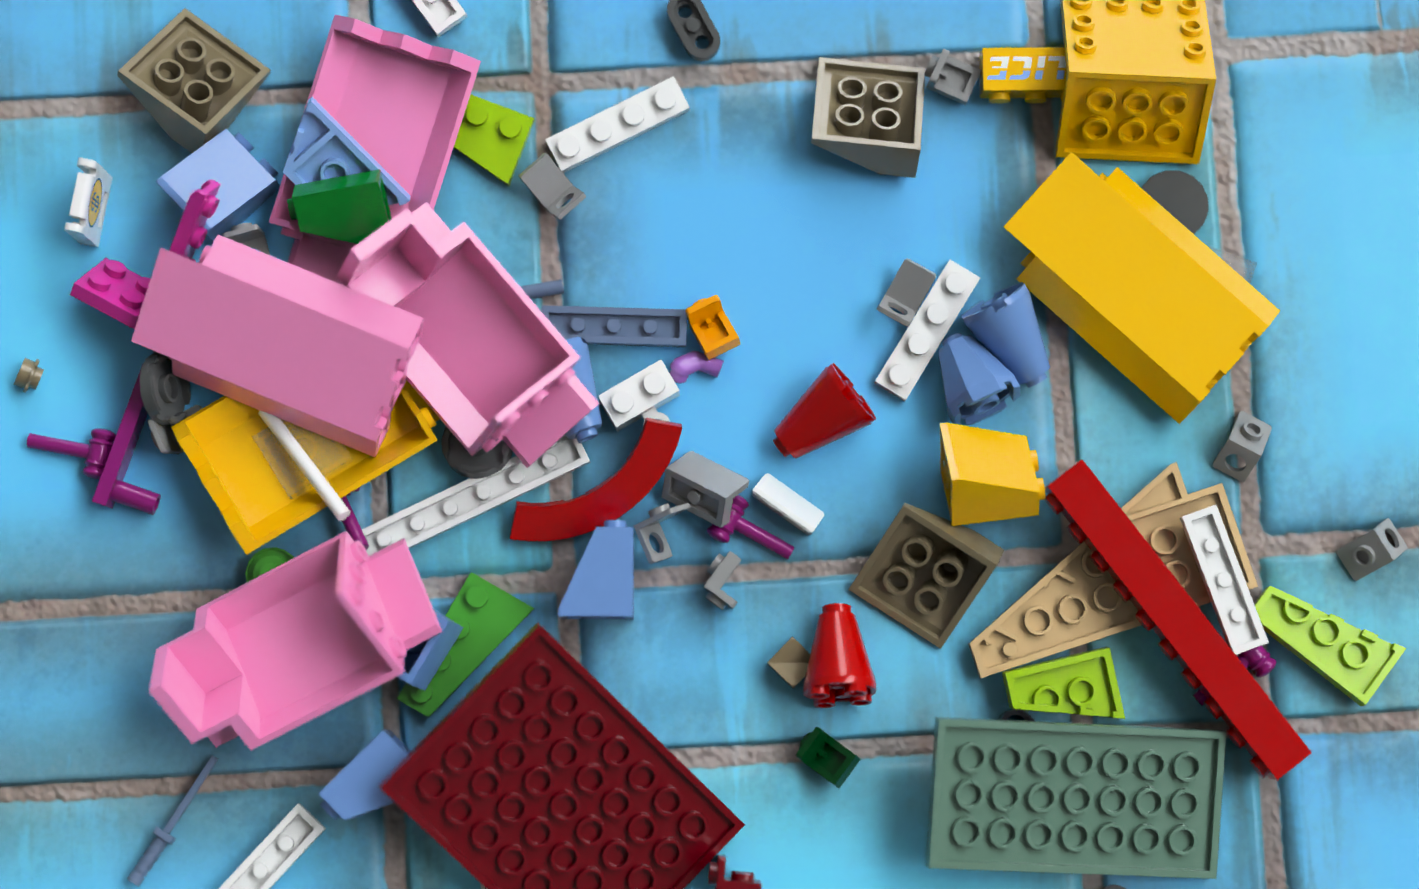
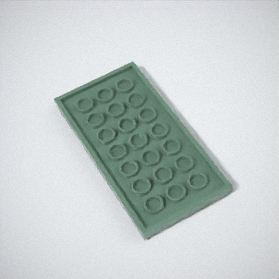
M935 717L926 866L938 869L1217 879L1226 731Z

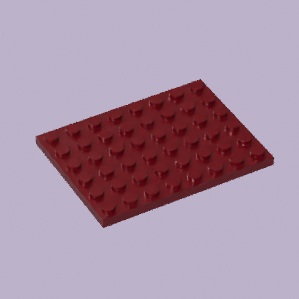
M538 622L379 784L380 789L487 889H684L745 826L724 803Z

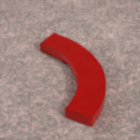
M646 418L637 444L624 465L613 476L585 492L586 494L567 501L560 500L546 503L516 501L509 535L510 539L521 541L567 539L591 532L596 527H603L605 520H616L640 502L663 475L678 445L683 428L682 424Z

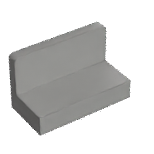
M689 451L666 467L662 498L677 506L689 503L691 508L687 509V511L722 528L730 520L733 498L748 487L749 479L694 451Z

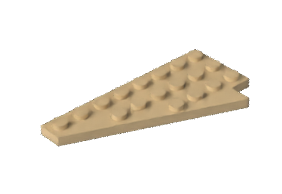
M1175 462L1168 465L1123 505L1121 509L1195 604L1201 606L1210 603L1211 600L1181 524L1180 517L1217 505L1249 590L1258 587L1223 484L1220 483L1188 494L1178 464ZM1082 542L968 645L979 677L984 678L1141 626L1135 616L1138 610L1130 600L1124 602L1112 587L1116 581L1107 570L1102 573L1094 565L1089 557L1093 552L1085 542Z

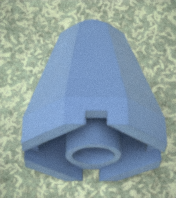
M961 333L949 336L942 342L943 347L939 349V360L947 412L953 424L961 425V419H964L967 425L976 424L1005 409L1007 405L1004 400L1007 397L1011 396L1013 401L1020 397V385L1014 374L972 335L962 336Z

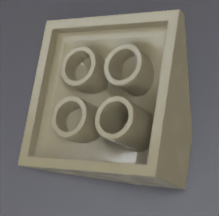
M184 8L118 71L117 76L169 137L193 153L224 129L229 128L269 76L271 70Z
M819 57L811 143L878 174L916 178L921 150L924 74L926 68Z
M904 503L848 590L941 649L998 565L1004 549L970 528L962 525L952 526L950 520Z

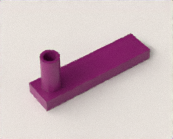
M140 369L92 502L113 509L115 502L154 515L159 506L161 495L123 482L148 415L141 397Z

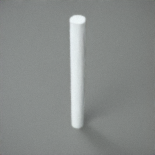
M259 410V416L338 521L345 520L350 515V510L282 420L272 414Z

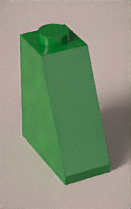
M380 169L294 185L292 198L287 199L291 220L298 221L300 232L350 243H361L392 220Z

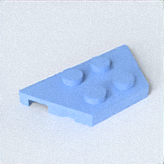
M311 97L307 102L285 162L283 173L295 185L380 169L389 205L399 203L400 206L409 202L410 194Z

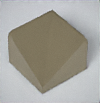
M792 636L767 664L793 689L806 676L810 654Z

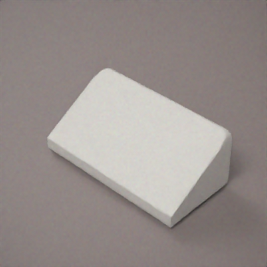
M768 473L761 478L752 490L751 494L754 498L806 535H811L824 517L823 511Z

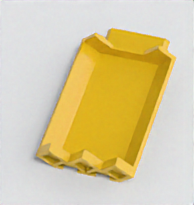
M1072 152L1003 226L1031 251L1020 263L1025 269L1016 279L1019 282L1025 283L1033 295L1179 424L1201 403L1214 385L1227 374L1243 356L1247 348L1260 337L1280 312L1276 306L1117 167L1108 177L1104 173L1097 175Z
M406 380L391 411L390 428L376 457L285 420H282V422L338 496L342 498L438 441L431 428L437 425L436 421L440 420V418ZM222 396L171 428L180 446L195 467L204 487L221 511L228 528L247 555L326 508L327 505L259 416V410L229 397Z

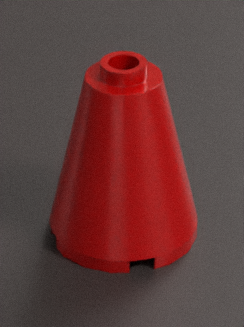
M833 363L821 372L774 429L777 437L773 442L785 457L791 454L797 459L871 425L876 420V416L863 396H859L853 388L854 384Z

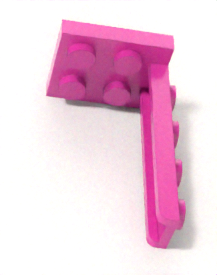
M207 180L201 189H197L190 194L169 251L196 261L192 257L195 250L201 247L207 236L208 230L204 228L207 218L210 219L219 205L220 200L216 198L220 183L214 180ZM105 258L74 282L70 295L135 330L151 278L142 277L130 271L119 261Z

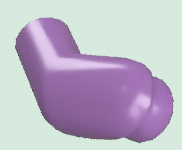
M691 351L675 358L670 364L671 370L669 373L676 383H685L688 376L697 371L718 378L724 361L715 357L708 360L704 353Z

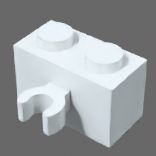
M660 359L598 395V398L618 432L642 417L644 422L646 418L670 422L665 414L658 412L656 409L680 396V390Z

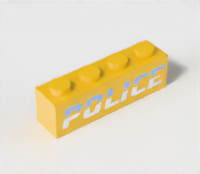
M1064 47L982 48L979 55V69L981 70L979 74L980 98H989V102L994 104L1009 103L1011 98H1025L1026 103L1046 102V98H1061V102L1063 101L1067 75Z

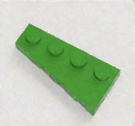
M471 572L445 615L464 627L427 689L422 690L406 682L397 700L430 718L473 671L529 616L534 608Z

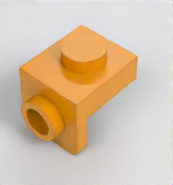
M718 295L700 299L685 310L689 327L708 360L741 345L736 331L723 311Z

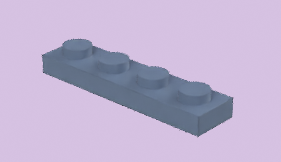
M542 305V313L564 339L581 337L582 339L585 338L588 345L686 347V309Z

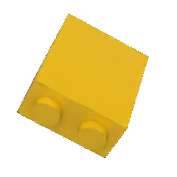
M940 423V473L952 526L1039 515L1040 500H1045V486L1043 478H1036L1035 472L1039 471L1038 456L1036 450H1030L1027 436L953 423Z

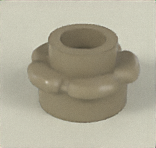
M25 358L14 385L24 388V393L27 392L28 387L37 388L44 369L37 367L40 362L39 359H36L34 362Z

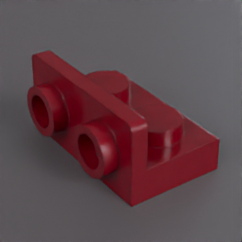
M718 854L717 862L710 861L709 886H715V889H761L762 883L760 880L754 879L753 872L731 871V877H725V855Z

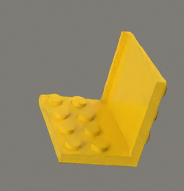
M1061 0L1067 75L1055 146L1056 157L1066 158L1072 152L1081 159L1199 164L1216 83L1205 0Z

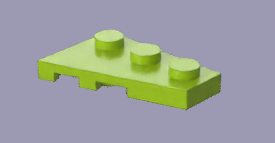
M1102 647L1002 672L1009 708L1125 719L1110 647Z

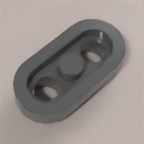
M670 0L667 6V16L687 54L697 61L712 59L719 51L720 36L701 0ZM682 8H689L692 14L688 18H682L678 12ZM698 39H706L709 42L708 47L705 49L698 48L695 45Z

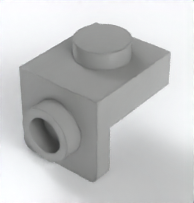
M943 48L939 58L934 55L932 56L924 75L930 77L926 88L966 105L981 70L948 56L950 51Z
M731 551L728 552L726 557L720 553L717 555L707 569L711 577L704 585V589L709 592L705 598L721 610L726 605L733 609L737 604L736 600L721 590L742 560Z

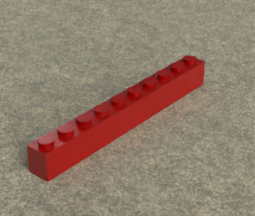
M1084 460L1077 461L1046 485L1045 492L1048 495L1045 496V501L1057 515L1062 512L1070 523L1067 529L1072 537L1079 544L1082 542L1087 544L1093 552L1089 557L1094 565L1102 573L1107 570L1116 581L1112 585L1115 592L1124 602L1130 600L1138 610L1135 616L1140 624L1148 632L1153 629L1161 639L1158 646L1171 661L1176 658L1184 670L1181 672V676L1193 690L1199 688L1207 698L1203 703L1208 711L1216 719L1222 717L1230 727L1226 731L1227 735L1239 749L1244 746L1253 758L1249 762L1254 770L1262 778L1268 776L1269 779L1278 780L1309 756L1312 752Z

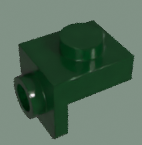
M815 727L812 732L803 737L799 744V750L796 753L798 759L839 789L861 760L819 727Z

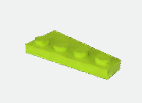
M470 95L453 149L461 152L471 159L473 163L487 170L509 187L535 120L533 117Z
M1273 586L1266 587L1254 603L1266 633L1361 707L1368 703L1406 650L1401 645L1391 644L1378 638L1377 634L1366 629L1356 628L1344 622V619L1338 616L1328 615L1313 608L1312 604Z

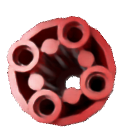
M832 603L824 605L822 607V614L818 618L803 685V695L813 699L814 707L831 708L836 706V702L850 701V704L855 706L869 705L872 703V695L876 694V681L856 616L851 613V606L848 604Z

